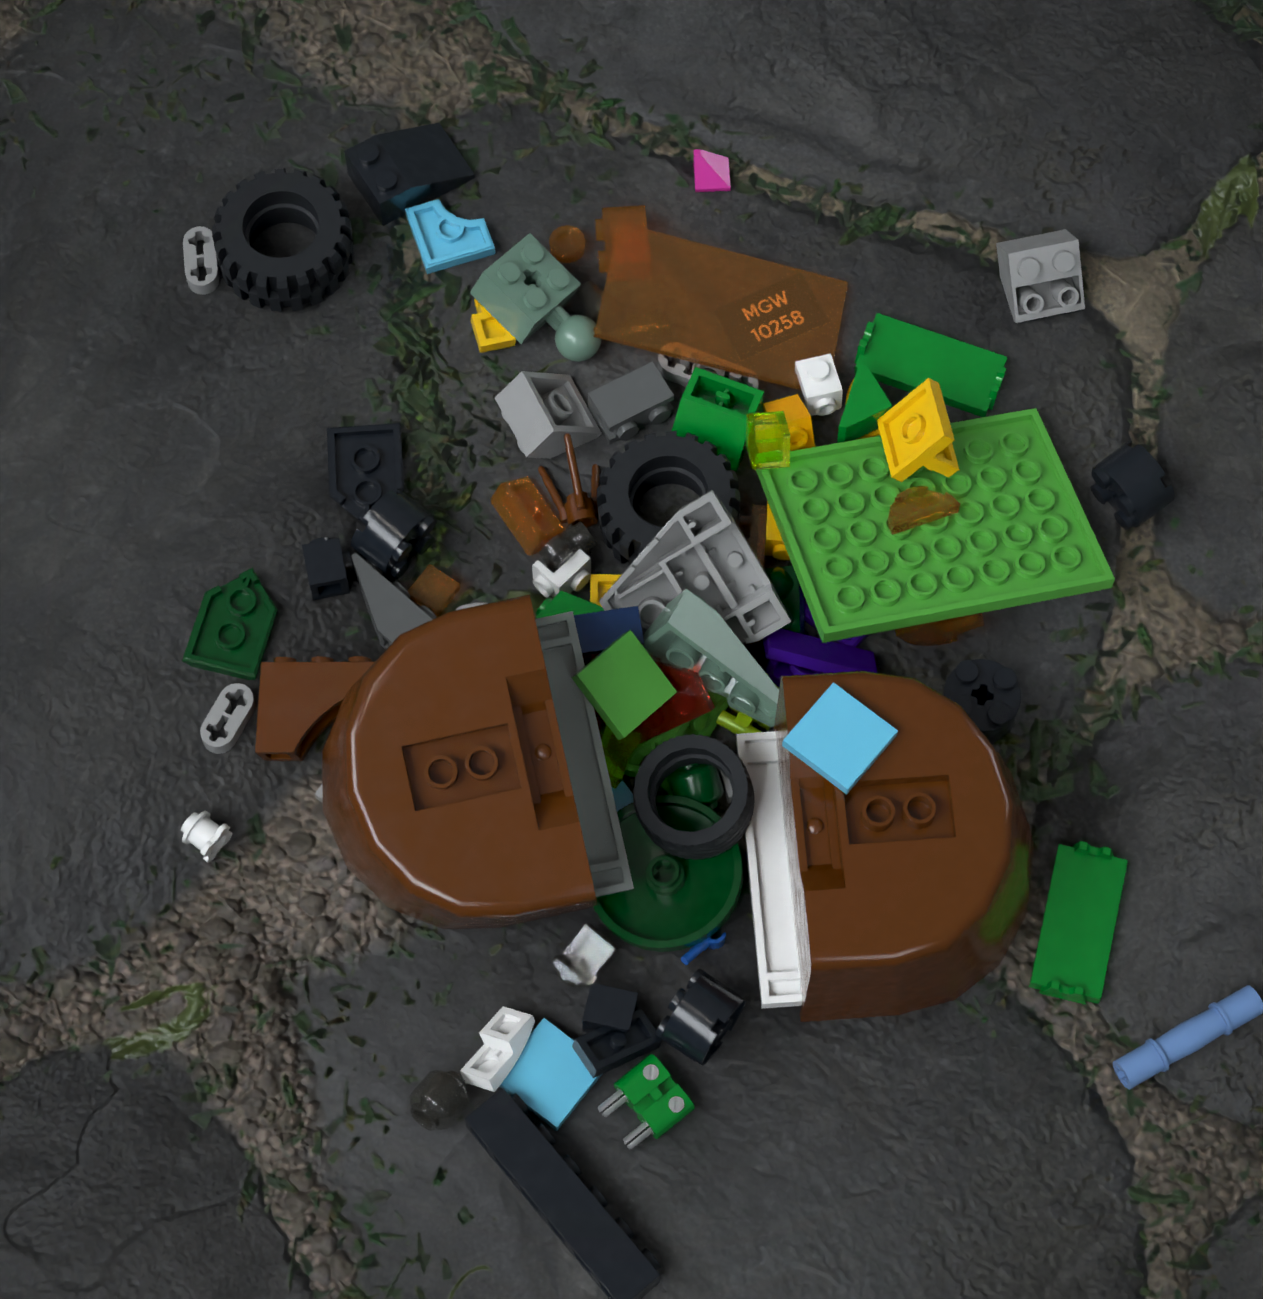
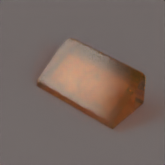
M528 476L501 483L491 497V504L529 556L557 542L568 533Z

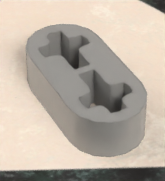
M201 226L191 228L183 238L185 275L189 288L194 293L205 295L216 290L219 285V264L212 231ZM204 240V254L198 255L196 249L197 241ZM205 266L207 275L204 281H199V267Z
M234 683L226 686L202 723L200 729L201 739L206 749L210 752L221 754L231 750L252 717L256 708L255 699L251 689L246 685ZM240 696H243L246 705L236 706L230 715L232 706L229 700H237ZM224 722H226L224 731L227 737L225 739L219 737L216 741H213L210 732L212 730L218 732Z

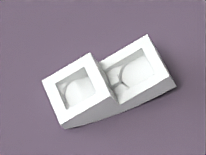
M503 1006L479 1032L484 1045L460 1070L464 1082L495 1092L514 1067L528 1041L535 1023L533 1015Z

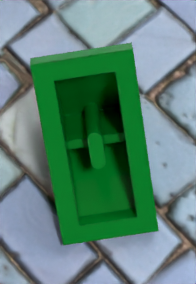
M859 363L839 424L837 443L855 440L878 429L877 419L892 408V404L867 364Z

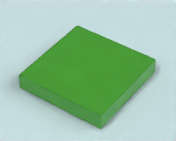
M631 630L624 632L571 677L618 740L625 738L677 693L676 689Z

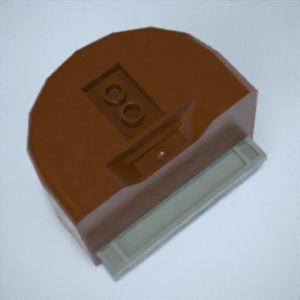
M529 594L448 612L400 634L346 693L322 750L323 813L346 867L388 908L441 929L502 928L597 906L596 897L634 889L595 710L571 678L585 666L573 611L535 619Z

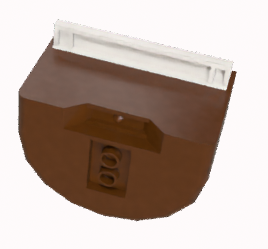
M867 671L781 676L774 731L736 734L737 755L746 766L752 781L755 797L754 811L750 825L745 832L761 1009L801 1006L800 1022L901 1015L956 1000L1000 965L1027 913L1033 840L1030 826L1009 768L998 751L961 705L915 678ZM833 682L898 730L895 739L847 795L782 746L784 738Z

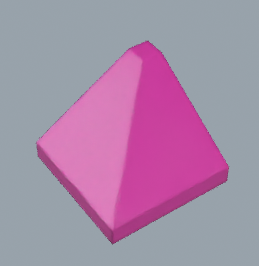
M694 149L695 192L731 191L729 158L701 149Z

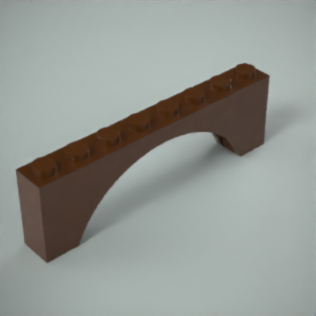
M322 656L312 657L311 662H297L295 658L275 657L273 662H261L255 753L264 761H303L316 739L335 721L343 699L350 687L374 662L370 658L362 656L349 657L348 662H334V659Z

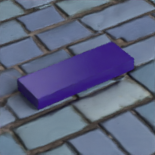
M781 628L763 638L766 659L822 673L851 671L877 673L874 653L871 651L832 641L822 643L820 638Z

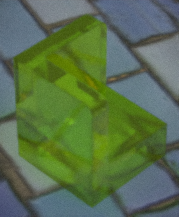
M784 411L746 414V447L752 469L790 467V432Z
M605 723L599 733L611 787L616 789L622 781L628 758L640 743L642 735L632 731L625 738L618 740Z

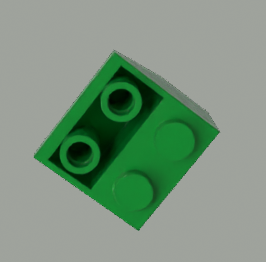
M695 367L682 395L672 431H677V436L685 437L686 433L698 436V442L701 444L709 441L717 447V456L725 454L731 462V470L737 472L754 432L753 423L759 421L762 414L764 391Z

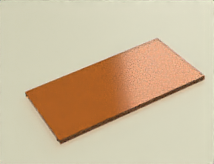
M619 222L616 227V237L598 318L593 329V337L801 390L795 371V361L831 353L834 362L845 296L848 291V282Z

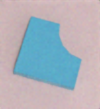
M439 199L405 209L409 226L427 274L495 254V247L484 218L469 220L456 217L445 209Z

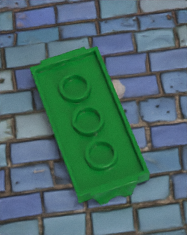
M877 313L873 323L868 321L863 338L858 345L854 362L856 364L854 374L857 372L859 363L867 364L878 382L907 392H912L926 379L930 378L939 383L945 405L980 417H986L988 410H992L1005 378L1007 370L1005 365L1008 357Z
M1083 841L1071 847L1059 844L1057 847L1029 982L1030 988L1040 990L1039 994L1085 1005L1087 1001L1099 1004L1101 1000L1128 863L1126 859L1114 857L1111 848L1104 846L1097 848Z

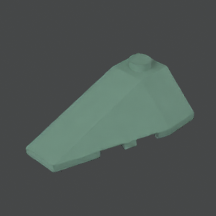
M685 589L666 605L643 634L645 643L643 647L664 675L674 679L679 674L697 683L695 690L707 695L708 691L718 693L727 698V703L731 708L773 727L775 724L779 689L720 614L706 604L703 598Z

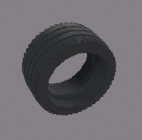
M691 734L677 736L662 742L642 761L634 780V807L643 829L657 846L679 858L702 860L718 856L720 853H724L732 848L742 838V835L745 834L750 825L755 797L749 773L740 757L730 747L715 738ZM697 763L712 765L722 770L730 780L733 791L732 802L724 817L714 825L695 832L678 831L669 827L659 816L656 806L657 791L664 779L676 769Z

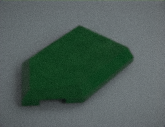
M253 568L239 574L238 578L221 587L218 585L205 592L182 659L184 663L191 667L240 679L256 680L278 610L260 583Z

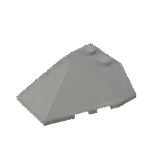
M713 490L680 508L599 600L604 611L638 606L643 634L666 605L685 589L703 598L706 604L716 610L742 643L746 642L747 644L759 641L791 622L769 576L734 518Z

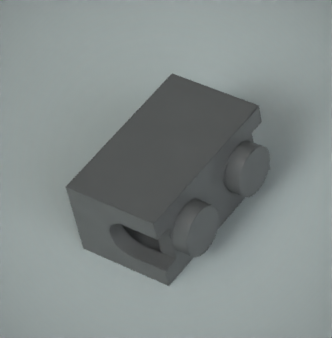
M652 361L589 392L588 409L608 443L611 444L619 439L621 441L628 440L636 435L639 429L651 423L653 425L660 424L668 419L671 413L674 412V408L670 403L674 400V394Z

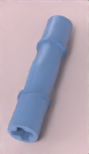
M1247 985L1217 1003L1209 1004L1208 1010L1178 1024L1155 1040L1149 1038L1145 1041V1044L1113 1061L1116 1075L1121 1083L1130 1090L1156 1074L1169 1070L1170 1064L1200 1050L1223 1034L1229 1036L1233 1033V1030L1263 1014V1002L1254 988Z

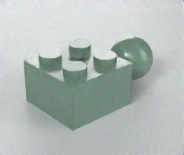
M531 233L483 271L470 291V294L520 344L547 322L556 331L555 344L559 353L570 361H586L592 358L600 348L601 332L598 325L587 316H570L563 309L576 293L581 283Z

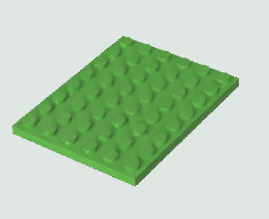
M1036 408L950 423L955 439L952 444L960 470L949 478L938 472L930 471L924 466L903 482L891 478L881 435L756 457L755 470L822 643L1113 587L1114 575Z

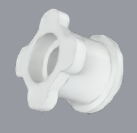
M203 811L200 814L194 812L186 819L181 828V831L184 833L182 842L185 844L191 843L201 850L200 853L204 856L203 859L207 863L211 862L220 849L227 844L232 836V832L229 831L230 827L224 823L219 826L211 820L210 813L207 811Z

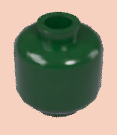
M694 763L680 767L668 776L672 795L698 801L710 809H714L719 805L718 800L722 797L724 788L716 767Z

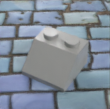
M521 371L495 397L502 411L503 419L509 424L517 439L518 447L528 458L551 459L566 452L565 433L571 435L574 448L592 441L602 434L570 375Z

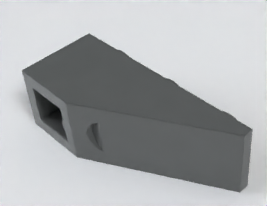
M356 552L351 556L357 581L382 647L387 649L400 634L437 618L428 607L424 605L418 607L412 602L408 591L396 581L393 584L382 576L384 574L383 571L367 559L364 560Z

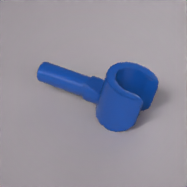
M726 932L718 939L707 938L693 946L681 957L683 964L688 965L707 948L715 950L722 947L725 943Z

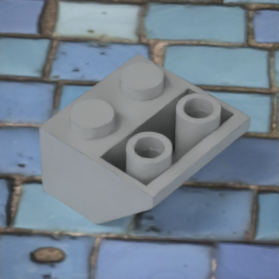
M1066 229L996 243L1000 279L1015 323L1085 309L1079 241Z

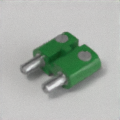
M649 1054L613 1083L617 1092L598 1106V1110L601 1112L621 1096L602 1115L608 1117L624 1103L638 1115L637 1118L642 1124L623 1138L624 1143L627 1144L645 1128L647 1130L627 1145L629 1149H633L650 1134L654 1138L659 1139L695 1109L687 1094L679 1084L672 1080L671 1074L653 1054Z

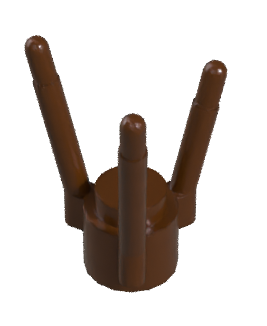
M565 433V449L574 493L566 497L567 502L565 504L545 467L539 466L538 472L559 511L561 523L568 522V526L571 529H584L593 526L598 521L597 488L599 487V465L594 464L592 466L591 497H589L587 492L582 491L571 435Z

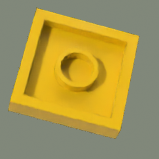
M930 378L926 379L877 419L891 478L903 482L922 466L948 478L960 470L952 444L955 439L938 382Z

